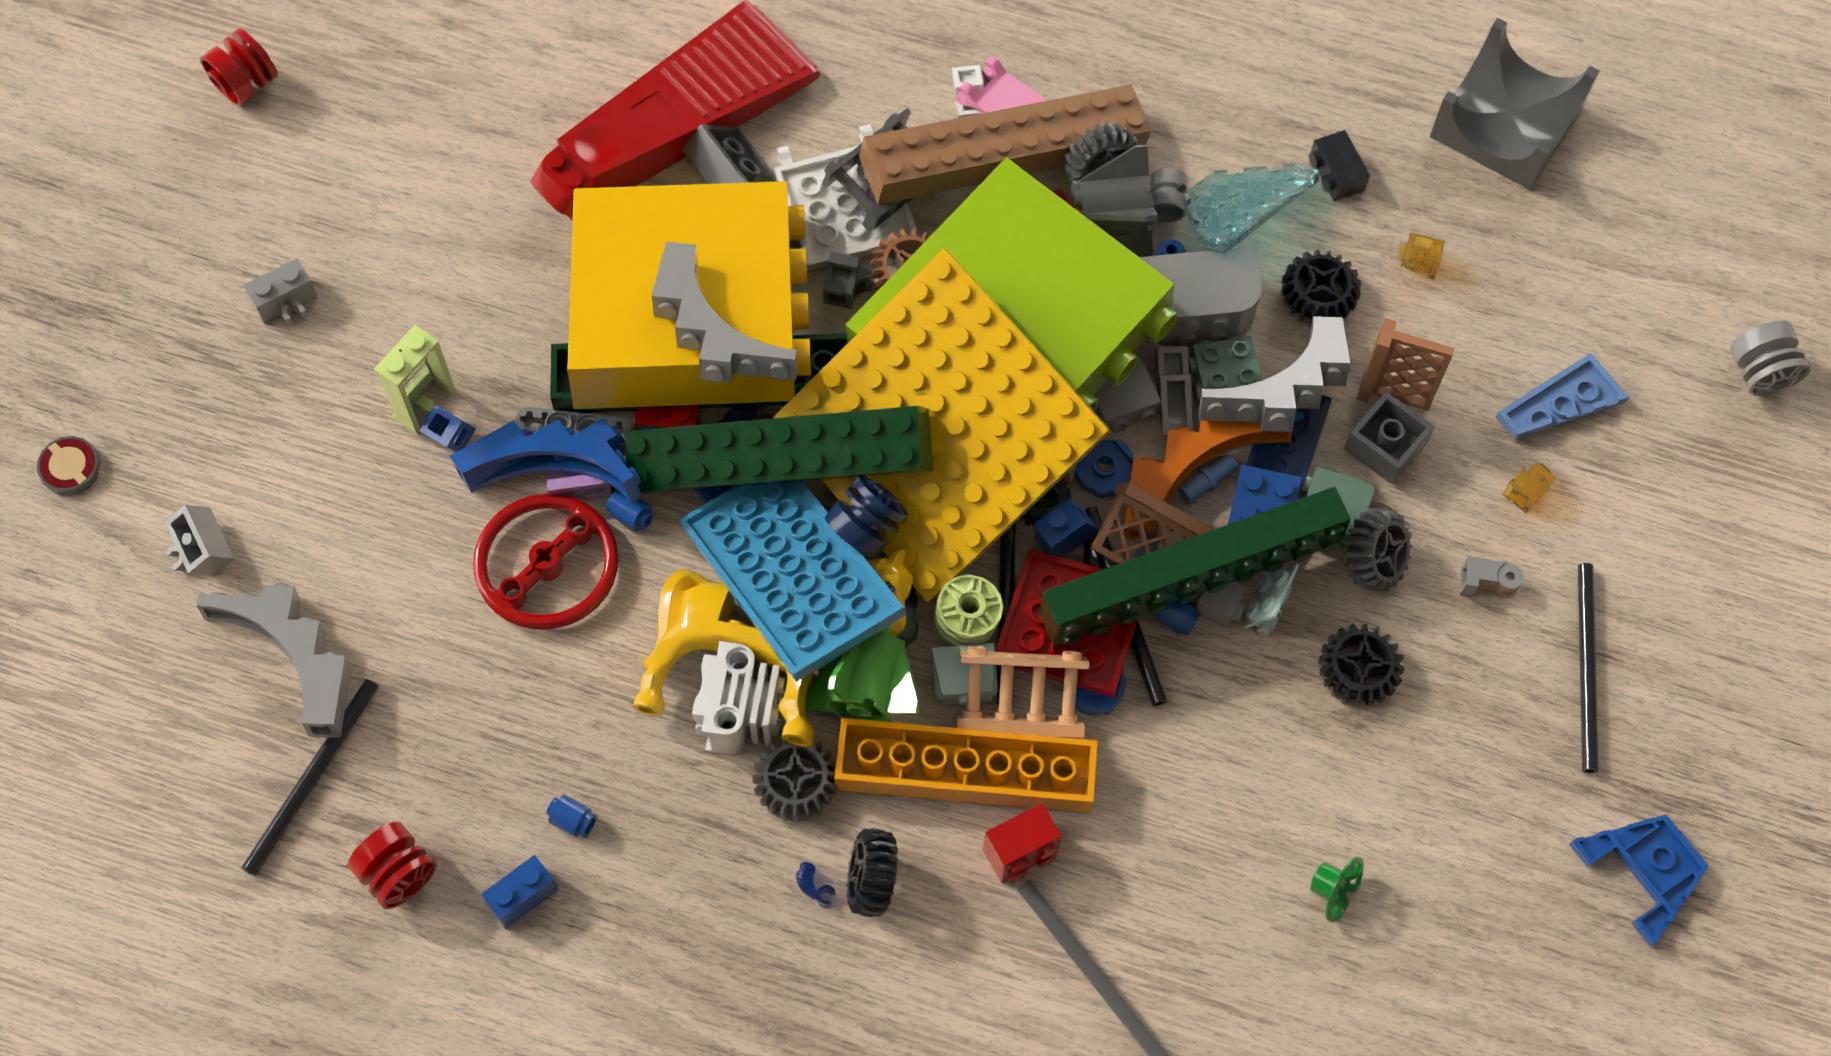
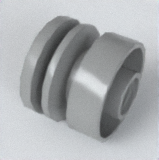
M1784 320L1764 323L1744 332L1731 344V351L1738 367L1744 369L1742 376L1744 381L1747 382V388L1751 395L1765 396L1788 389L1802 381L1811 372L1810 365L1805 360L1804 351L1796 348L1799 341L1790 322Z

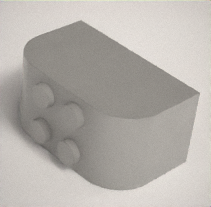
M1255 246L1139 257L1175 284L1172 310L1178 313V318L1170 332L1156 344L1189 347L1204 340L1214 342L1225 340L1234 335L1243 336L1251 328L1262 292V282Z

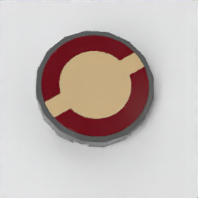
M75 436L60 437L50 442L41 451L37 461V473L45 487L53 493L78 494L89 488L97 479L100 457L94 446L84 438Z

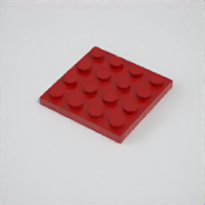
M1029 549L995 652L1063 655L1064 651L1081 652L1082 657H1087L1089 661V669H1078L1077 687L1114 698L1138 620L1128 625H1121V623L1113 625L1107 632L1101 635L1093 636L1091 633L1080 637L1077 643L1064 647L1061 644L1053 647L1039 614L1042 592L1103 569ZM1014 666L1016 670L1033 674V666ZM1046 667L1045 678L1064 683L1065 668Z

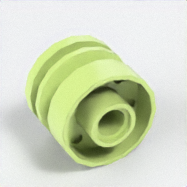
M968 574L957 576L945 584L939 593L932 617L934 635L941 645L949 647L987 644L991 641L999 625L1003 610L1001 595L993 583L981 576Z

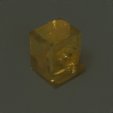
M1410 232L1407 243L1401 242L1397 259L1402 260L1401 267L1408 268L1417 273H1429L1428 278L1434 280L1440 266L1445 240Z
M1536 462L1529 471L1523 468L1515 479L1508 483L1502 495L1527 514L1549 490L1556 477L1551 474V471L1545 465Z

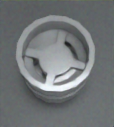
M1162 168L1154 171L1150 177L1149 191L1153 193L1154 209L1158 214V221L1166 223L1180 221L1186 214L1187 175L1183 171L1173 168Z

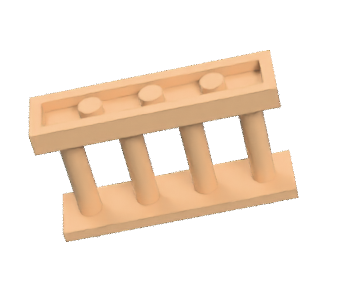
M968 646L967 651L960 650L961 663L970 664L967 708L963 710V713L956 712V728L1084 738L1085 724L1075 714L1078 669H1089V661L1087 657H1082L1081 652L1064 651L1063 655L986 652V648L981 646ZM982 664L1001 665L999 710H996L995 714H982L983 711L980 710ZM1014 666H1033L1030 712H1027V716L1014 715V712L1011 711ZM1046 667L1065 668L1062 713L1058 717H1046V713H1043Z

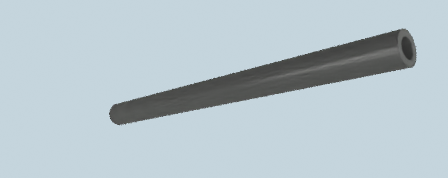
M1030 880L1022 884L1018 888V892L1148 1056H1169Z

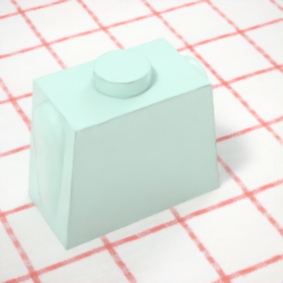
M994 643L931 648L935 696L941 701L942 705L958 704L960 707H967L970 663H961L960 650L967 651L968 646H981L986 648V652H994ZM982 664L980 702H992V697L998 693L996 665Z

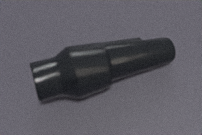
M1090 538L1083 543L1084 564L1101 569V558L1099 553L1091 549L1094 541Z

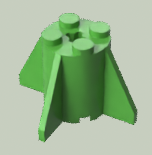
M886 627L830 661L808 690L805 699V711L833 712L841 717H844L845 712L855 715L854 719L891 722V715L918 716L920 701L907 658L905 641L891 635L892 629Z

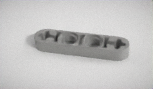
M527 407L521 409L515 417V423L521 430L526 428L530 435L542 428L541 424L544 425L543 419H546L545 426L557 419L563 420L568 423L567 428L571 427L575 434L581 431L585 424H593L602 418L605 419L611 428L616 426L617 428H623V431H632L628 420L614 416ZM529 418H534L535 423H531L530 427H525V423L528 422ZM621 433L624 439V442L621 443V446L623 448L625 447V437L624 433Z

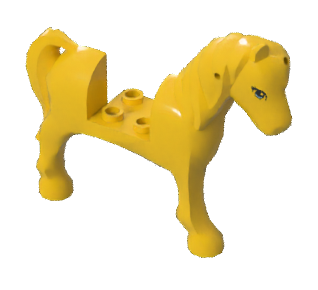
M898 550L889 558H865L905 608V600L909 596L913 583L912 574L903 565L905 551ZM682 568L674 572L665 581L660 592L656 647L642 662L646 672L641 676L640 692L634 698L633 708L651 717H661L665 707L662 688L668 673L681 657L696 650L717 652L719 641L742 644L752 650L755 662L760 664L767 663V667L773 668V664L780 665V671H784L787 674L788 681L785 694L779 704V712L786 720L782 738L786 742L797 746L812 747L815 729L805 716V699L814 672L796 682L757 628L749 627L737 620H729L735 598L723 583L708 581L699 573ZM906 616L888 626L892 629L891 635L897 636L904 630Z

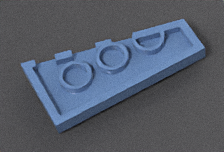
M1590 353L1499 411L1496 419L1512 438L1516 440L1626 403L1629 396Z

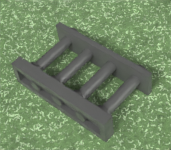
M906 108L899 115L893 113L885 121L884 126L873 135L907 128L905 125L911 111ZM861 143L841 160L834 159L827 165L824 170L826 174L822 186L826 189L837 180L866 208L865 213L867 215L862 225L871 233L913 198L877 204L876 200H873L846 173L856 164L864 171L859 159Z

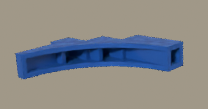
M604 418L576 434L571 427L566 429L557 419L531 435L526 428L521 430L513 420L450 456L460 478L471 493L492 483L517 475L539 471H566L600 479L618 489L631 503L642 497L638 484L641 483L639 475L633 467H626L627 462L621 443L624 442L623 436L616 426L611 428Z

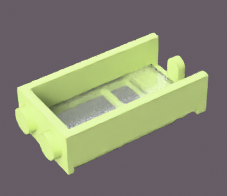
M416 325L404 335L374 368V371L379 374L393 408V417L416 434L420 431V427L412 406L415 404L427 413L432 411L435 403L424 395L430 386L435 383L451 395L456 391L439 341Z

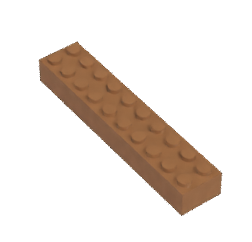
M1130 84L864 136L859 159L877 204H884L981 184L1006 157L1028 174L1065 167V154L1071 152L1069 145L1076 144L1077 136L1082 137L1086 134V129L1091 131L1095 128L1096 124L1103 127L1107 121L1113 125L1118 123L1132 132L1139 145L1147 144L1152 129Z

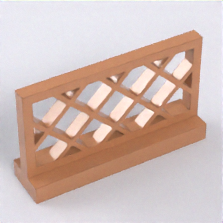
M1385 318L1365 369L1356 399L1368 402L1371 394L1381 397L1385 392H1388L1403 404L1429 411L1455 348L1395 331L1397 321ZM1400 344H1403V345H1406V346H1409V347H1408V348H1404V347H1402ZM1419 355L1422 359L1416 360L1413 356ZM1402 358L1404 361L1398 362L1396 359ZM1426 367H1432L1434 370L1428 371ZM1407 370H1414L1416 373H1409ZM1396 372L1398 375L1392 376L1390 373ZM1420 381H1426L1428 384L1422 385ZM1408 383L1410 386L1404 387L1402 384Z
M1120 482L1114 493L1117 496L1091 549L1120 564L1131 560L1129 550L1143 546L1144 553L1148 554L1151 552L1149 543L1162 539L1164 547L1170 546L1168 539L1170 536L1179 534L1183 536L1184 540L1215 529L1131 482ZM1122 504L1132 508L1135 521L1121 525L1118 512ZM1140 513L1147 517L1141 518ZM1149 520L1156 521L1161 535L1147 539L1142 523ZM1136 525L1141 542L1127 546L1122 529ZM1166 528H1168V529H1170V530H1172V531L1167 533V532H1166ZM1117 532L1121 548L1109 551L1102 547L1106 536ZM1123 553L1124 558L1118 556L1117 554ZM1202 594L1197 595L1196 599L1189 603L1197 606Z

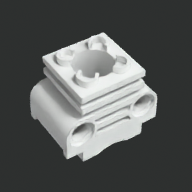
M719 641L717 656L707 654L703 656L701 666L702 686L695 698L692 711L693 720L697 722L695 728L696 735L708 736L706 752L734 755L745 747L750 726L752 743L759 744L761 729L763 728L764 742L768 746L772 743L773 736H779L781 719H777L779 704L786 688H783L785 687L786 678L781 677L780 665L773 664L769 681L767 663H761L757 679L755 657L752 650L742 644Z

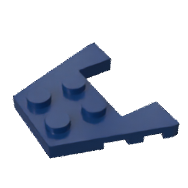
M1667 814L1628 824L1626 827L1598 832L1596 835L1585 838L1579 837L1569 844L1587 868L1610 852L1615 851L1656 902V906L1631 923L1650 948L1659 941L1667 926L1676 916L1684 901L1709 867Z

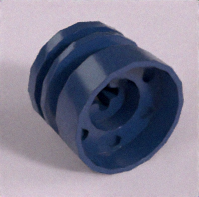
M859 475L853 482L856 488L849 487L845 492L853 505L843 500H838L824 518L833 531L861 554L875 559L889 542L882 529L896 534L900 529L898 523L904 524L910 515L888 489L864 475Z

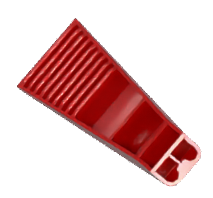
M744 0L557 139L558 146L543 158L530 180L531 184L557 212L568 216L573 222L574 189L635 187L687 157L682 148L700 124L738 127L815 82L819 78L820 72L816 69L817 66L756 5H752L748 0Z

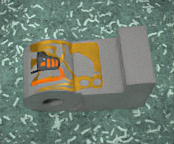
M1468 556L1462 566L1460 595L1472 597L1476 590L1494 592L1502 598H1509L1516 593L1523 583V572L1518 566L1510 563Z

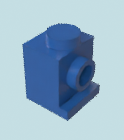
M437 405L427 414L424 424L420 429L422 433L455 452L466 447L476 430L475 427Z

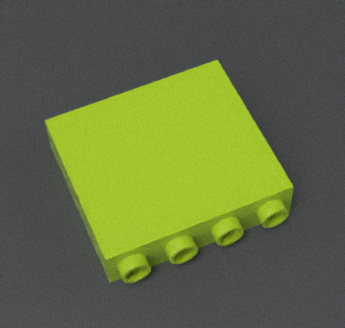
M1006 157L845 324L849 343L945 248L1095 412L1099 405V400L1093 395L1107 380L1115 386L1123 383L1138 363L1139 357L1133 353L1135 349L1147 337L1155 343L1160 342L1176 323L1178 313L1172 310L1175 285L1173 282Z

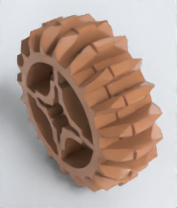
M903 228L899 232V237L891 232L888 236L889 241L881 239L879 242L880 248H875L873 251V255L876 258L870 261V266L875 268L871 271L872 278L879 279L874 284L876 289L881 288L891 277L887 269L888 256L893 260L892 264L898 270L913 255L903 250L899 251V249L910 248L917 250L928 237L927 232L918 237L915 228L912 229L910 236H908Z

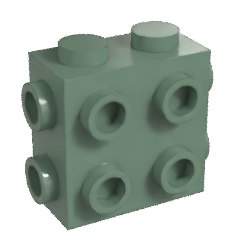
M1234 335L1225 340L1214 342L1204 340L1192 346L1191 355L1188 357L1189 374H1194L1196 382L1193 385L1196 401H1200L1202 389L1234 388L1263 381L1251 336L1241 337L1240 335Z
M1317 466L1313 477L1307 475L1302 493L1309 496L1334 486L1336 487L1351 517L1342 542L1338 549L1346 550L1348 544L1345 541L1349 540L1350 537L1348 530L1354 528V519H1359L1361 512L1368 511L1376 485L1370 484L1367 480L1360 477L1352 478L1339 474L1333 468Z

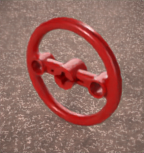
M539 494L519 499L504 507L493 516L478 538L474 550L473 570L480 594L486 604L496 614L520 627L549 630L574 624L587 617L599 607L614 585L619 557L617 544L611 528L594 508L573 497L561 494ZM540 509H560L573 513L565 522L566 529L552 542L541 541L532 546L528 555L530 563L516 577L504 579L497 590L492 587L487 568L488 554L496 536L508 523L522 514ZM577 526L586 527L582 532H572ZM593 533L599 535L604 548V568L600 580L588 597L574 607L554 614H530L518 610L526 602V593L540 580L551 581L559 577L563 570V557L576 545L588 543ZM510 590H520L514 597L506 596Z

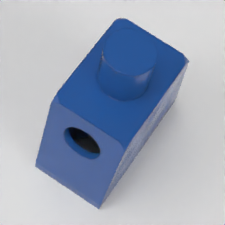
M1071 499L1066 500L1034 524L1035 541L1044 553L1061 558L1099 532L1098 527L1085 509Z

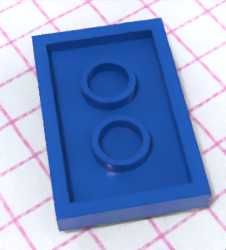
M1241 464L1228 525L1297 500L1302 477Z

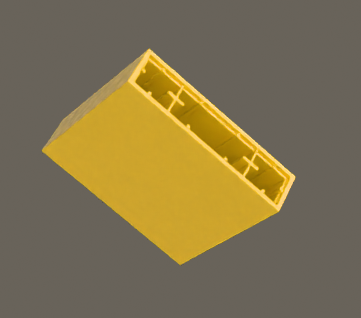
M787 181L574 189L567 365L574 409L790 401L795 396L794 380L747 376L734 373L732 383L702 380L699 365L701 350L677 348L675 332L677 319L655 317L652 305V292L665 243L696 245L698 261L696 280L702 295L714 312L737 331L755 340L781 348L797 350V376L811 375L809 339H793V330L809 329L808 293H791V285L807 284L806 248L790 249V241L806 240L804 205H788Z

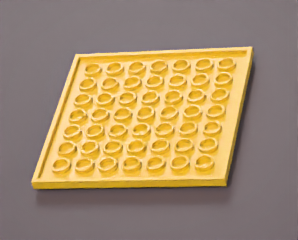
M945 248L773 417L783 418L909 406L929 408L933 471L866 476L888 489L910 515L904 524L898 523L900 529L896 534L882 529L889 540L882 551L888 558L898 550L905 551L903 565L912 574L913 587L927 603H931L937 598L947 582L960 576L1111 432L1107 425ZM857 477L822 480L838 500H843L853 505L845 492L849 487L856 488L853 482Z

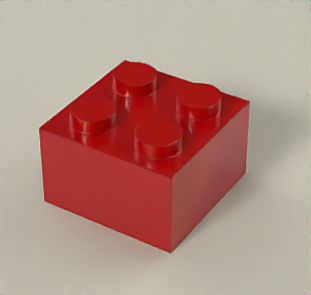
M1042 802L986 831L983 852L1001 884L1008 880L1013 883L1028 874L1027 870L1038 865L1039 868H1042L1054 862L1059 852L1062 835Z

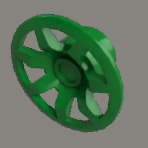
M1361 857L1351 859L1343 870L1324 862L1318 867L1313 876L1310 889L1312 892L1328 899L1326 919L1331 923L1336 922L1342 917L1344 912H1340L1341 909L1346 911L1348 908L1349 900L1345 895L1346 892H1357L1360 887L1364 872V861ZM1356 879L1355 883H1350L1351 880Z

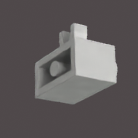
M298 258L244 284L264 324L283 316L287 326L293 324L290 318V311H298L302 318H305L308 314L303 305L318 298L312 282Z
M185 504L164 521L175 544L165 552L167 556L177 557L179 555L178 561L172 565L174 571H184L186 569L189 574L214 576L235 559L211 508Z

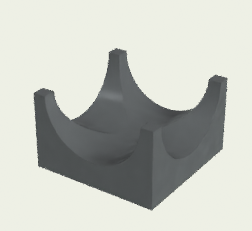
M1497 18L1477 58L1455 93L1448 91L1443 98L1429 137L1531 191L1582 111L1600 70L1589 66L1581 75L1563 78L1548 75L1533 68L1522 60L1511 47L1506 33L1507 22Z

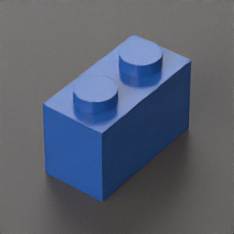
M534 854L483 892L481 896L502 926L507 929L559 889L553 877Z

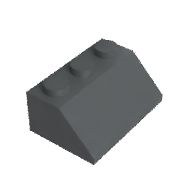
M700 124L682 148L689 158V163L703 176L705 184L777 182L775 174L737 126Z

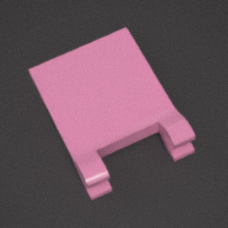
M990 56L985 61L986 67L981 71V74L991 81L979 93L971 83L966 81L959 88L961 92L955 98L960 104L973 107L981 113L1047 101L1008 73L1001 62L994 56Z

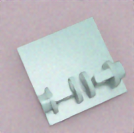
M1296 563L1289 567L1281 568L1262 577L1257 586L1259 592L1256 599L1246 610L1245 615L1247 619L1243 628L1246 629L1255 625L1258 627L1257 632L1264 636H1268L1269 632L1274 631L1279 619L1278 616L1282 613L1281 609L1284 608L1292 591L1290 585L1299 564Z

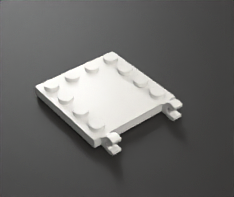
M870 124L859 127L861 143L864 136L874 134ZM788 146L777 148L779 167L774 168L777 182L787 181L788 205H804L806 240L797 242L799 248H806L807 271L828 266L830 252L855 257L873 254L875 248H880L879 242L881 239L889 241L888 236L891 232L899 237L900 230L904 228L907 235L910 236L912 229L916 228L908 203H906L900 210L870 233L862 225L867 215L865 213L866 208L837 180L826 189L822 186L826 174L824 170L827 165L834 159L841 160L857 146L794 163ZM856 164L846 173L875 200L865 172Z

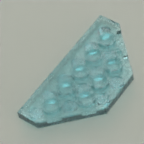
M1296 163L1283 164V169L1268 171L1267 166L1243 168V173L1228 174L1226 169L1213 171L1183 193L1184 208L1199 245L1210 248L1214 252L1225 254L1319 182L1320 171Z

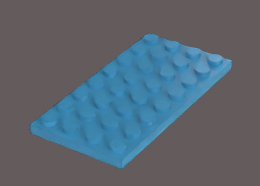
M803 481L733 487L680 518L679 522L796 682L907 615L904 606L863 555L846 543L828 525L824 518L828 512Z

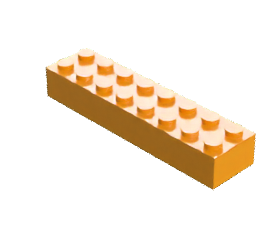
M841 718L835 785L838 787V791L1023 808H1032L1043 802L1047 810L1091 814L1094 803L1098 741Z

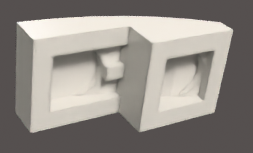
M980 65L952 68L955 98L961 92L959 88L966 81L971 83L978 93L984 88ZM955 99L958 118L982 114L977 109L964 106Z

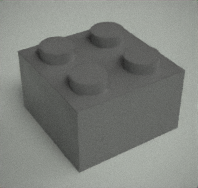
M1385 392L1351 430L1344 449L1393 484L1428 443L1435 426L1391 394Z

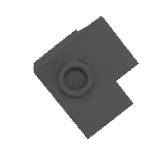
M830 252L823 286V304L852 309L854 300L859 294L872 292L874 278H872L871 271L874 268L860 265L859 257Z

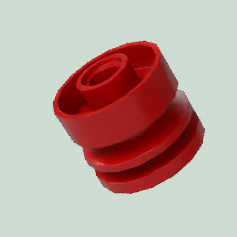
M239 28L232 33V38L226 37L223 40L227 53L215 46L200 57V63L215 88L237 106H241L255 95L251 82L260 88H264L267 85L266 79L273 81L278 77L276 67L265 49L250 34Z
M401 822L388 823L371 833L353 851L347 863L348 869L362 885H370L369 893L374 898H377V902L384 910L393 909L411 899L427 884L437 867V863L430 855H427L422 846H414L416 840Z

